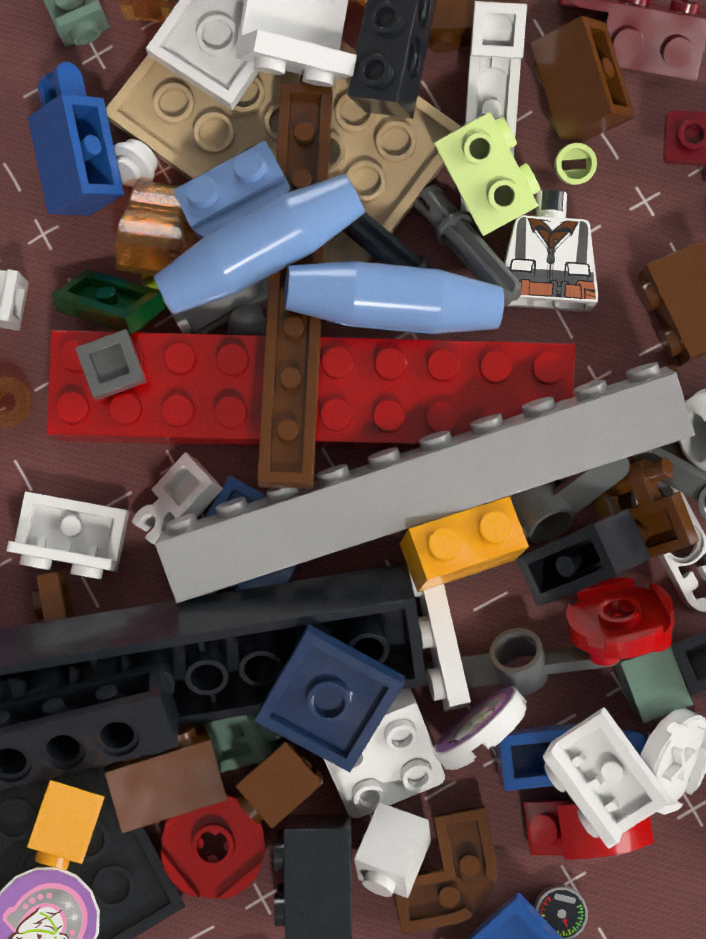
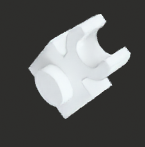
M185 452L151 489L158 497V500L153 505L142 507L135 514L132 522L135 526L146 532L155 523L154 528L145 537L147 541L155 545L160 534L166 531L165 524L187 514H195L197 518L223 488L197 459Z

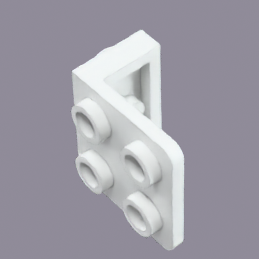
M244 0L235 58L253 62V69L260 72L284 75L285 71L303 75L302 81L306 83L333 87L334 81L352 77L357 55L340 51L348 0Z
M411 688L400 690L351 772L325 760L347 813L352 818H360L375 812L379 802L388 806L436 787L442 784L445 779L441 763L434 756L433 743Z

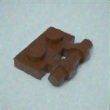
M666 457L652 462L642 459L631 463L628 474L622 480L586 506L594 505L599 519L583 525V528L620 512L621 509L617 501L618 496L633 491L638 505L629 508L651 558L691 546L699 541L680 491L661 497L658 490V482L671 478L674 473L672 464Z

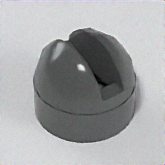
M259 302L238 306L231 313L227 321V330L230 335L266 336L264 316Z

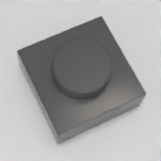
M126 329L75 348L92 396L97 401L147 382L130 334Z

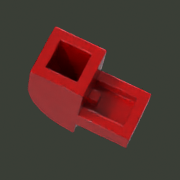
M572 798L532 799L523 802L530 855H564V860L590 859L624 854L654 843L650 816L623 832L620 842L609 849L600 837H592L583 827L577 813L579 808Z

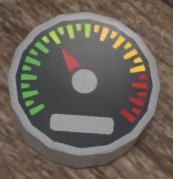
M565 884L551 885L538 894L534 903L535 910L563 939L575 938L584 930L588 920V909L584 899L574 888Z

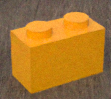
M510 496L409 528L400 542L417 593L514 561L529 547Z
M50 780L27 844L28 848L37 850L34 861L67 871L70 861L82 864L104 797Z

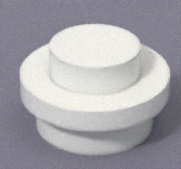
M129 139L126 142H119L114 145L122 184L137 189L147 187L153 181L154 171L157 169V159L152 150L136 139Z

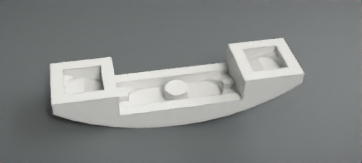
M475 1L465 124L487 112H491L494 120L502 116L505 118L515 137L527 4ZM513 146V147H511V148H509V149H510V151H511V153H512V155H513V157H514V146ZM461 197L460 211L469 212Z

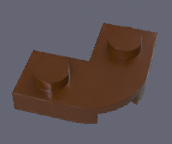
M484 805L433 815L443 867L418 872L408 898L395 894L402 934L466 921L473 917V913L489 897L494 882L497 880V863L487 811Z

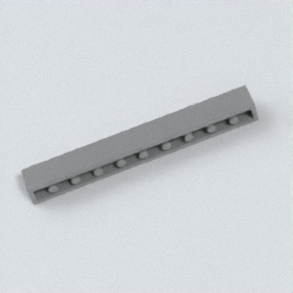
M656 362L644 364L626 372L628 379L608 386L605 380L589 382L574 389L575 397L555 403L553 397L537 399L522 406L523 414L505 420L502 419L501 414L485 416L470 423L471 431L451 437L450 431H441L423 437L419 440V448L401 454L398 447L376 452L368 457L369 464L352 470L348 469L347 464L327 468L316 474L318 481L314 482V489L271 487L266 490L267 498L247 503L245 497L236 498L215 507L217 514L197 520L195 514H187L175 518L165 524L166 531L160 534L155 542V546L176 603L695 436L677 373L668 367L659 369V365Z

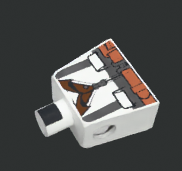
M559 190L539 191L536 194V202L539 206L536 207L535 216H519L515 219L511 230L504 264L521 283V296L516 301H512L507 307L590 312L598 302V289L589 221L566 218L567 193Z

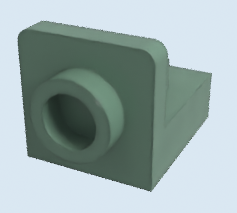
M43 0L65 48L73 44L85 45L91 43L101 35L102 31L111 28L98 0Z
M256 714L202 722L195 726V728L202 725L205 726L211 739L219 772L261 762L285 738L254 721Z

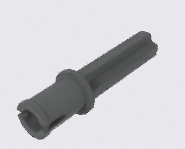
M431 185L422 190L419 195L428 205H425L421 199L416 198L414 207L436 231L435 237L438 243L443 246H449L476 280L501 286L504 291V307L512 301H516L521 296V283L472 227L471 216L465 211H459L444 194L441 187Z

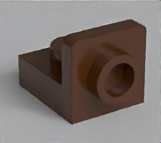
M60 572L37 575L38 589L32 590V603L37 619H44V622L74 617L67 575Z

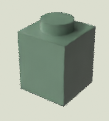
M671 646L662 652H650L634 658L621 659L618 664L614 665L634 720L646 723L670 714L674 710L693 705Z

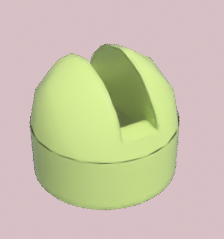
M569 144L563 147L556 155L554 162L555 172L559 179L567 184L578 185L585 183L592 178L596 171V155L585 144ZM586 159V169H569L564 171L562 169V161Z

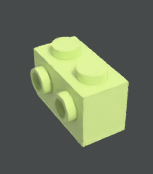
M487 112L433 142L482 236L539 206L533 195L541 191L540 186L527 163L520 167L517 165L509 149L517 145V142L503 116L494 120L491 112Z

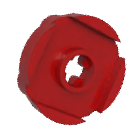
M626 577L609 578L584 588L577 593L578 602L572 607L569 603L566 609L570 639L580 650L589 653V659L592 663L601 666L613 665L620 659L634 658L650 652L665 651L672 644L671 633L675 625L673 602L670 595L662 587L649 582L650 590L643 587H634V579ZM621 616L622 618L615 619L614 617Z
M225 791L227 797L225 801L167 819L161 839L162 864L170 880L184 893L198 898L202 896L205 898L226 899L242 892L258 875L267 849L265 828L262 821L256 824L243 811L237 802L239 796ZM207 831H210L214 836L221 832L227 839L223 845L226 855L219 858L215 853L207 857L202 854L200 849L204 846L205 840L201 835Z

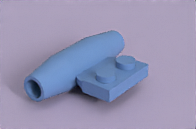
M263 141L174 189L173 192L190 227L197 238L200 237L201 240L154 276L155 282L171 311L177 314L237 294L314 253L365 213V209L348 176L342 174L289 192L291 188L267 142Z
M359 261L289 265L285 278L284 309L326 320L325 323L342 324L352 327L427 334L498 329L501 324L504 310V291L501 286L440 269Z

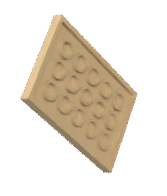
M341 40L340 51L356 55V50ZM147 55L106 107L108 121L131 138L143 142L157 157L187 179L192 180L263 141L267 142L276 159L281 83H309L302 81L303 75L285 71L284 75L259 72L232 111ZM351 77L336 80L332 87L329 179L346 174L365 211L390 233H393L414 206L416 198H420V192L430 185L444 166L433 142L461 126L420 96L417 97L413 119L364 112L347 96ZM343 231L330 239L325 245V263L347 261L370 263L374 258Z

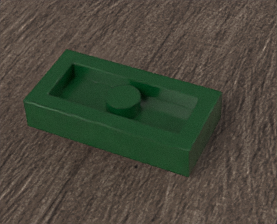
M85 269L52 294L58 312L116 331L126 329L130 335L144 328L147 322L165 309L160 290L90 269Z

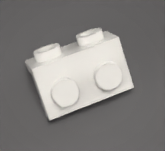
M25 491L15 542L8 541L6 551L21 554L20 565L50 570L52 560L71 563L70 574L102 579L103 569L118 572L129 511Z
M605 707L553 740L543 755V759L546 762L544 765L545 771L552 784L561 792L567 791L579 808L577 813L583 827L592 837H600L609 849L620 842L623 832L664 808L669 803L670 796Z

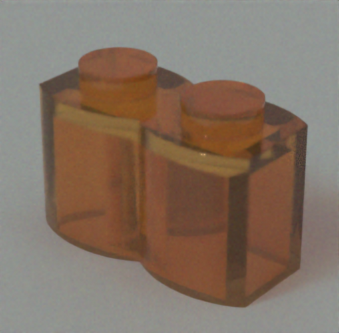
M145 180L136 181L131 192L128 208L122 215L116 234V270L155 276L196 244V235H194L195 233L190 227L173 192L174 189L179 187L178 185Z

